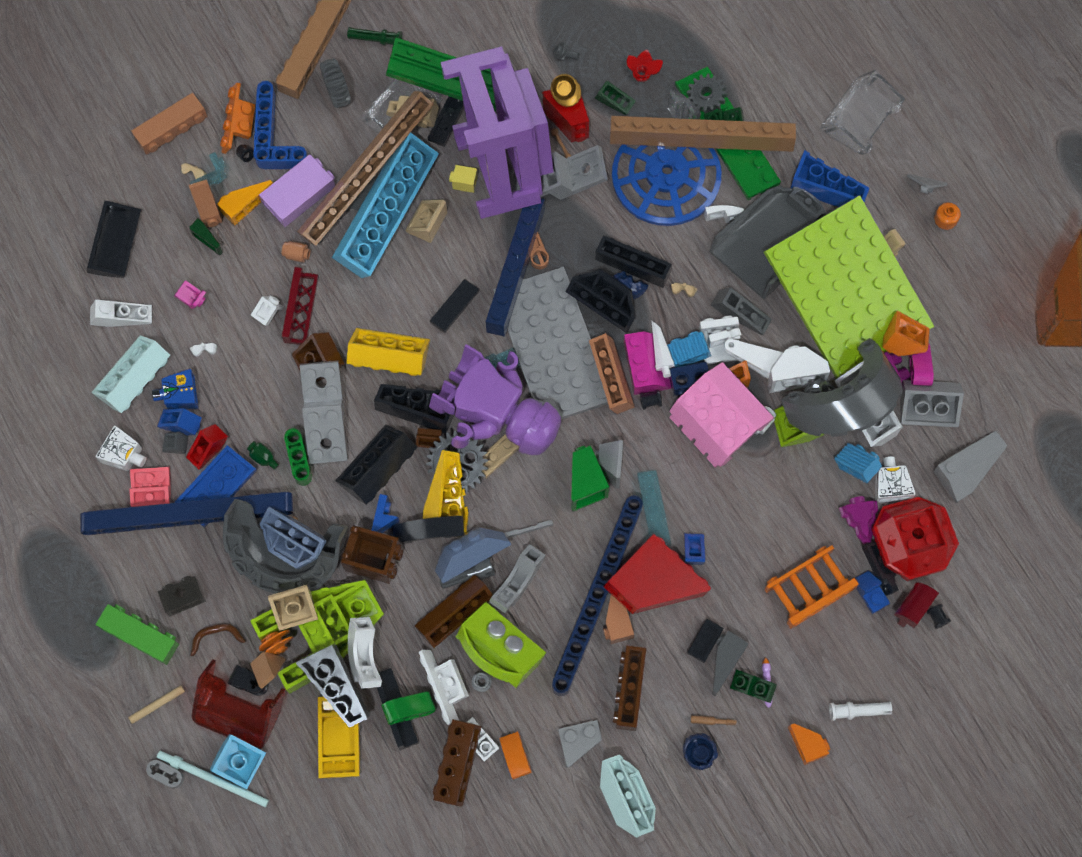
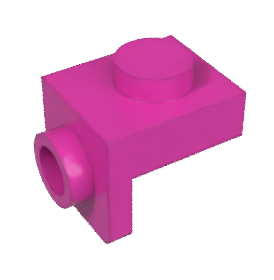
M185 280L174 297L193 309L196 306L200 307L206 299L203 297L206 292L204 290L200 291Z

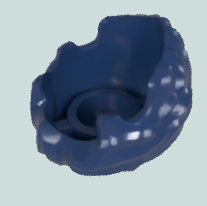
M624 271L613 276V278L632 290L633 299L639 298L648 288V284H645L642 280L634 282L632 280L633 277L626 275Z
M696 733L690 735L683 744L684 759L689 766L696 770L710 768L713 761L718 757L716 744L707 734Z

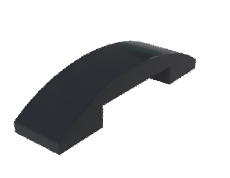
M463 516L436 517L392 525L393 537L398 538L400 544H406L426 539L464 536Z

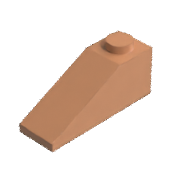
M203 180L190 184V191L205 226L215 227L222 223L221 215L208 181Z
M611 595L605 623L606 628H603L605 639L610 640V644H615L633 639L634 632L627 609Z

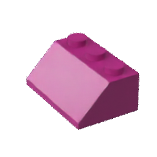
M637 332L625 334L623 343L634 395L655 392V390L671 389L669 377L664 378L662 370L656 371L653 333Z

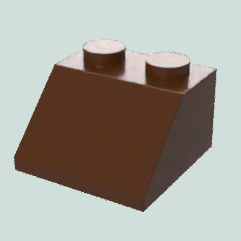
M329 332L312 333L292 353L299 371L300 364L339 360V368L344 365ZM318 377L316 379V382H319L325 378Z

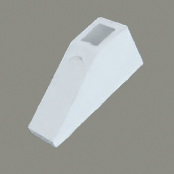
M95 300L90 307V325L115 327L152 323V305Z

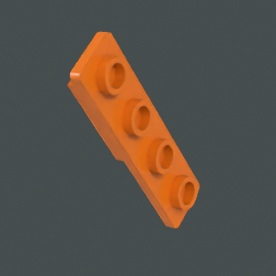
M238 82L233 87H230L228 91L229 103L225 109L227 118L223 124L225 132L220 142V146H222L221 153L224 154L232 147L233 135L245 139L251 137L255 104L239 99L241 83Z

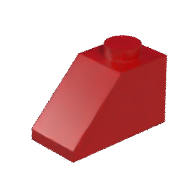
M216 424L200 430L186 458L200 470L222 449L228 436Z

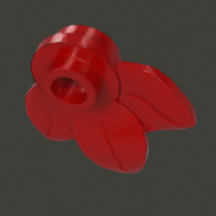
M644 50L637 58L632 55H628L627 67L633 72L634 79L639 82L647 81L650 75L660 72L663 65L662 60H653L648 50Z

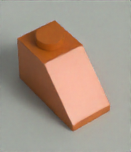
M791 724L788 727L804 765L824 758L829 754V744L820 734L797 724Z

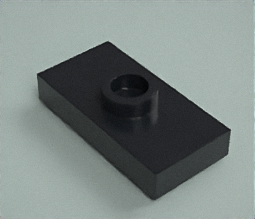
M706 618L687 654L705 663L724 628Z

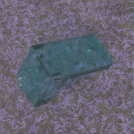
M215 152L210 154L209 157L215 171L191 181L190 184L207 180L209 186L221 183L226 179L227 175L224 170L226 165L222 157L218 158Z

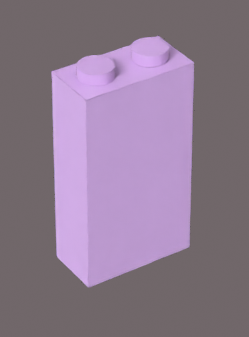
M308 155L259 194L262 204L284 227L288 226L335 187V177L329 170L325 171L322 168L323 164L318 158L314 159L311 155Z

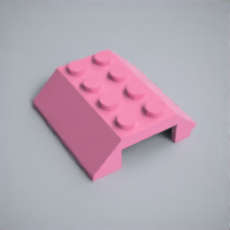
M723 362L698 379L676 400L669 411L671 413L669 418L678 427L683 426L681 431L690 441L696 440L694 445L703 455L709 454L707 459L715 468L725 465L732 459L731 455L758 430L762 431L774 419L771 413Z

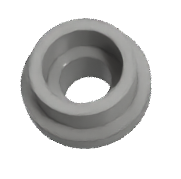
M478 672L473 676L472 686L476 691L485 692L491 687V677L487 673ZM480 679L485 680V684L483 686H480L478 684V681Z

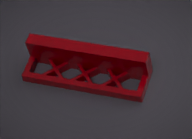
M294 267L282 331L284 343L301 345L308 338L319 279L318 274L304 273L301 267ZM303 279H314L313 285L306 289L303 286ZM307 294L310 302L302 306L299 302L300 298ZM304 311L307 319L299 323L296 319L297 315ZM301 329L304 333L303 340L293 339L294 332Z

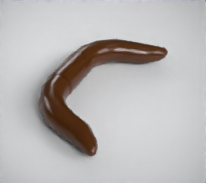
M226 623L201 629L196 633L193 638L190 655L194 656L196 654L200 640L206 635L228 631L239 642L245 643L246 641L233 625Z

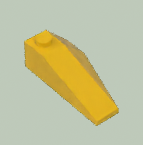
M446 450L441 451L423 509V519L463 516L464 533H466L468 509L464 506L463 496H465V489H462L461 485L463 475L459 453Z

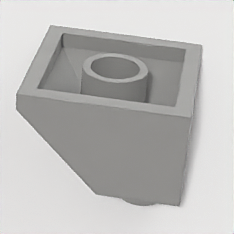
M623 440L600 444L599 451L595 450V456L604 476L617 489L620 486Z

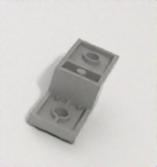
M596 145L568 158L557 152L551 153L553 173L540 176L543 193L540 197L551 194L562 200L608 181L602 147ZM590 165V170L584 173L586 166ZM513 169L509 171L512 192L520 190Z
M339 360L300 364L304 398L302 411L309 464L347 461L344 430L345 412ZM323 377L326 379L327 384L319 386L316 383V379ZM327 438L331 441L332 445L330 447H323L321 440Z

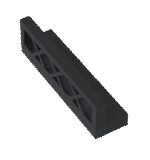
M392 668L378 672L382 683L381 687L376 688L382 704L401 698L402 695ZM411 720L390 725L400 751L419 744Z

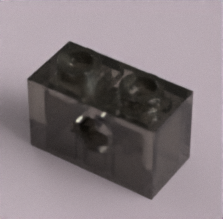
M195 576L184 577L180 580L181 582L174 585L167 584L162 587V590L158 591L165 613L169 617L206 602L200 583ZM183 591V597L180 598V592Z

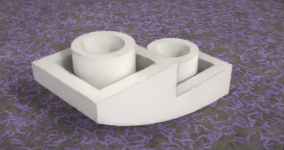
M473 717L466 722L479 725ZM481 728L476 753L485 761L499 747Z

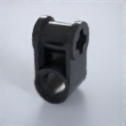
M239 665L235 666L227 682L237 689L247 691L256 696H262L268 690V684L262 689L254 687L255 683L258 684L254 673Z

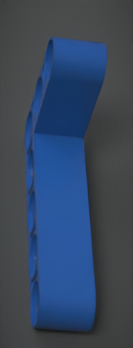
M262 81L257 86L253 153L256 164L261 169H292L307 157V152L301 146H273L276 95L273 85L269 81Z

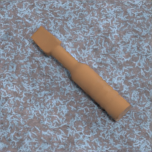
M691 715V723L736 725V720Z

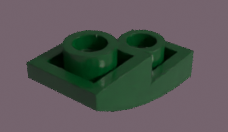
M741 107L727 111L719 109L705 113L704 120L744 121L743 110Z
M736 669L730 689L771 703L777 684Z

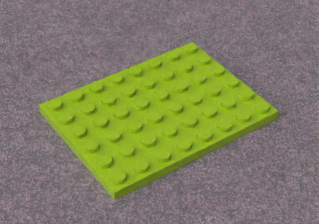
M861 196L852 199L764 251L766 258L824 359L828 361V365L836 379L864 361L858 347L869 338L879 345L883 353L887 352L882 348L883 337L896 311L907 315L930 329L934 327Z

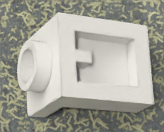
M262 296L251 316L263 325L268 326L277 310H282L283 306L279 304L280 301L274 296Z

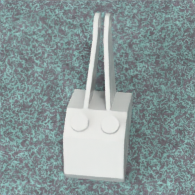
M728 339L724 344V351L740 362L747 361L749 368L768 379L769 393L806 388L809 383L818 378L827 381L830 374L828 361L805 346H791L783 353L734 339Z

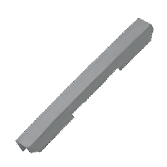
M548 520L538 523L536 526L521 530L516 529L504 534L507 538L553 526V522Z

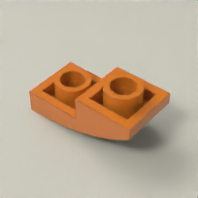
M517 731L499 738L512 779L532 773L519 732Z

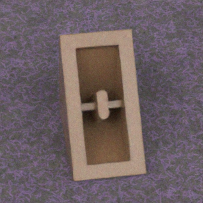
M263 651L250 663L261 689L276 677L286 660L284 657Z

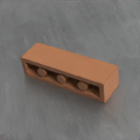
M191 93L131 130V132L147 155L150 152H155L163 144L171 142L179 134L187 132L195 124L203 122L208 116L202 104Z
M605 333L589 340L610 410L619 414L634 408L614 339Z

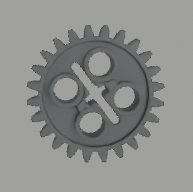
M454 431L453 436L450 432H447L446 439L442 435L439 436L441 442H433L436 448L430 447L429 450L433 454L426 456L431 459V462L426 463V465L432 467V469L427 471L428 473L435 474L441 451H449L452 438L459 436L457 431ZM470 438L469 444L466 447L458 448L457 452L460 455V462L473 468L470 471L461 465L462 470L467 475L465 480H461V485L465 492L469 491V485L473 489L476 488L474 482L481 484L482 481L479 477H486V474L482 471L489 469V467L484 465L485 462L489 461V459L484 458V455L488 452L481 451L485 445L478 446L479 440L473 441L472 438ZM469 452L475 455L473 463H469L466 460V455Z

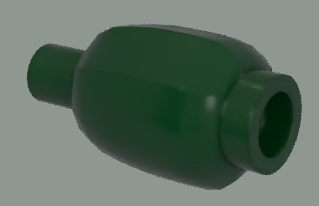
M253 441L248 446L249 456L255 462L262 466L269 465L273 470L277 469L279 464L274 460L273 452L266 445Z

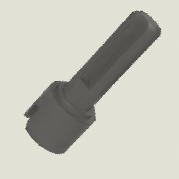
M487 558L445 583H442L440 580V584L445 589L467 581L473 575H476L480 580L495 575V571L490 558Z

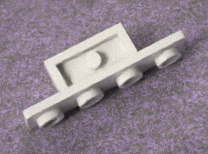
M431 650L419 651L420 662L427 672V680L432 685L435 700L442 710L443 720L447 725L452 723V719L459 721L453 704L469 695L455 660L451 659L437 666Z

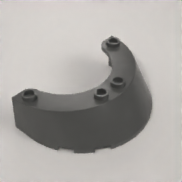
M869 338L858 347L859 353L864 359V364L860 373L852 381L840 388L823 393L793 391L781 399L789 424L799 430L814 436H820L821 434H831V437L847 435L848 431L859 429V431L865 430L887 417L897 406L896 401L902 396L901 379L879 345Z
M234 499L224 515L223 544L226 553L229 554L233 561L231 564L240 575L244 574L252 581L251 584L274 594L307 585L310 591H315L333 575L349 526L341 524L330 525L324 534L326 543L318 558L302 568L296 569L268 551L263 530L256 520L252 505L246 501Z

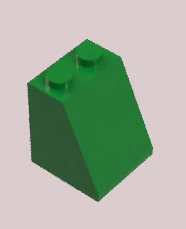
M591 445L588 447H578L573 452L572 512L606 499L609 495V485Z

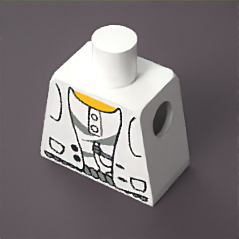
M116 426L113 427L95 456L100 463L125 471H129L133 464L143 467L146 462V457L139 454L142 450L139 443Z
M895 457L883 458L884 467L880 468L876 473L875 501L877 503H885L914 498L915 490L907 467L896 466Z

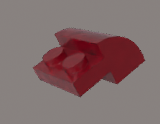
M915 583L894 613L900 619L897 624L903 628L907 624L915 628L939 592L926 584Z

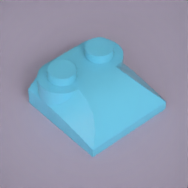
M229 734L219 749L210 771L247 789L266 752Z

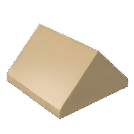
M422 200L405 231L431 243L447 214L446 202L444 200Z
M307 585L268 596L279 631L318 620L311 591Z

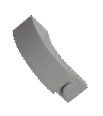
M529 544L520 554L512 572L491 597L489 603L506 613L525 592L546 555Z

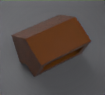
M418 428L416 446L436 448L433 442H441L439 436L442 435V430Z

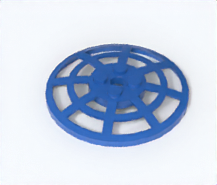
M622 144L612 165L613 188L621 204L638 219L661 226L681 225L701 216L705 212V207L711 206L715 201L721 185L722 171L719 158L713 148H708L713 159H703L699 151L694 147H677L674 151L665 149L664 146H657L658 151L649 156L642 153L648 147L647 145H640L636 150L627 147V145ZM688 148L694 153L697 160L687 161L682 153ZM625 153L632 156L629 163V176L618 179V163L621 154ZM638 158L646 162L645 171L634 174L636 159ZM706 166H716V181L712 192H709L702 186L705 180ZM700 167L699 180L695 182L688 177L689 169ZM670 168L672 173L664 174L662 169ZM646 178L651 186L648 193H645L637 183L638 180ZM631 183L636 193L644 199L639 209L626 198L621 190V186ZM685 184L693 189L682 198L678 197L677 190ZM658 191L670 192L671 200H660L654 198ZM697 193L707 199L696 210L685 215L682 214L681 204L691 200ZM650 203L664 207L673 206L675 217H657L645 212Z

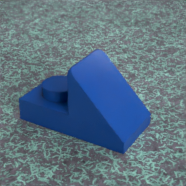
M379 495L372 531L384 533L392 528V525L400 522L399 517L386 515V513H390L391 502H389L387 495Z
M684 534L685 563L689 565H703L705 563L704 534Z
M870 571L855 578L859 583L856 589L872 614L890 604L880 588L881 581Z

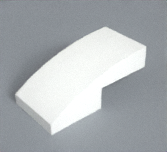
M728 205L705 207L704 217L706 221L724 217L727 224L731 223L744 209Z

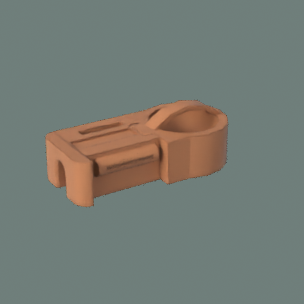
M537 232L530 260L531 265L540 270L548 266L549 255ZM541 254L546 257L547 261L545 263L543 261ZM534 256H538L540 264H536L533 261Z

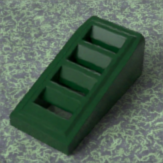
M607 80L595 96V99L624 115L628 114L636 100ZM618 98H621L622 100L618 104L616 101L618 100ZM626 101V102H628V104H627V106L624 108V107H622V105H623L624 102Z
M197 218L189 227L192 236L218 255H221L223 252L220 244L202 220Z

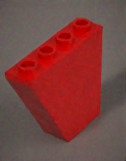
M655 534L604 585V588L631 614L699 598L711 589L708 582L703 577H699L691 565L683 562L679 554L666 546L665 541Z

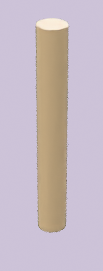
M180 685L129 716L130 722L132 724L183 694L185 692L183 687Z

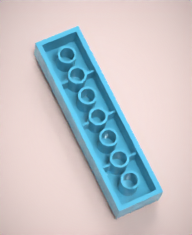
M410 132L386 161L332 258L360 278L371 276L439 153Z

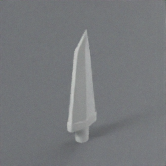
M652 321L656 371L662 370L663 377L668 378L671 376L669 368L675 366L661 328Z

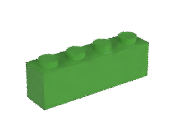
M108 604L95 625L167 665L179 646L175 641L176 637L168 632H165V634L158 632L159 628L152 623H148V625L142 623V618L133 613L131 616L125 614L126 610L117 604L114 607Z

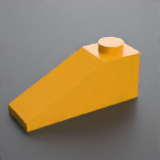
M268 180L222 196L217 203L220 212L233 225H236L261 203L259 194L271 186L273 182Z

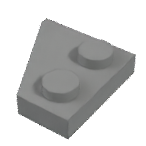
M597 720L558 729L567 768H570L577 760L602 741Z

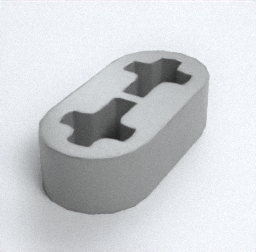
M153 760L147 765V774L162 784L173 789L183 784L184 776L177 769L159 760ZM159 764V769L164 771V773L161 775L156 772L153 775L152 767H157ZM167 774L172 776L177 774L178 782L170 784L171 780L166 777Z

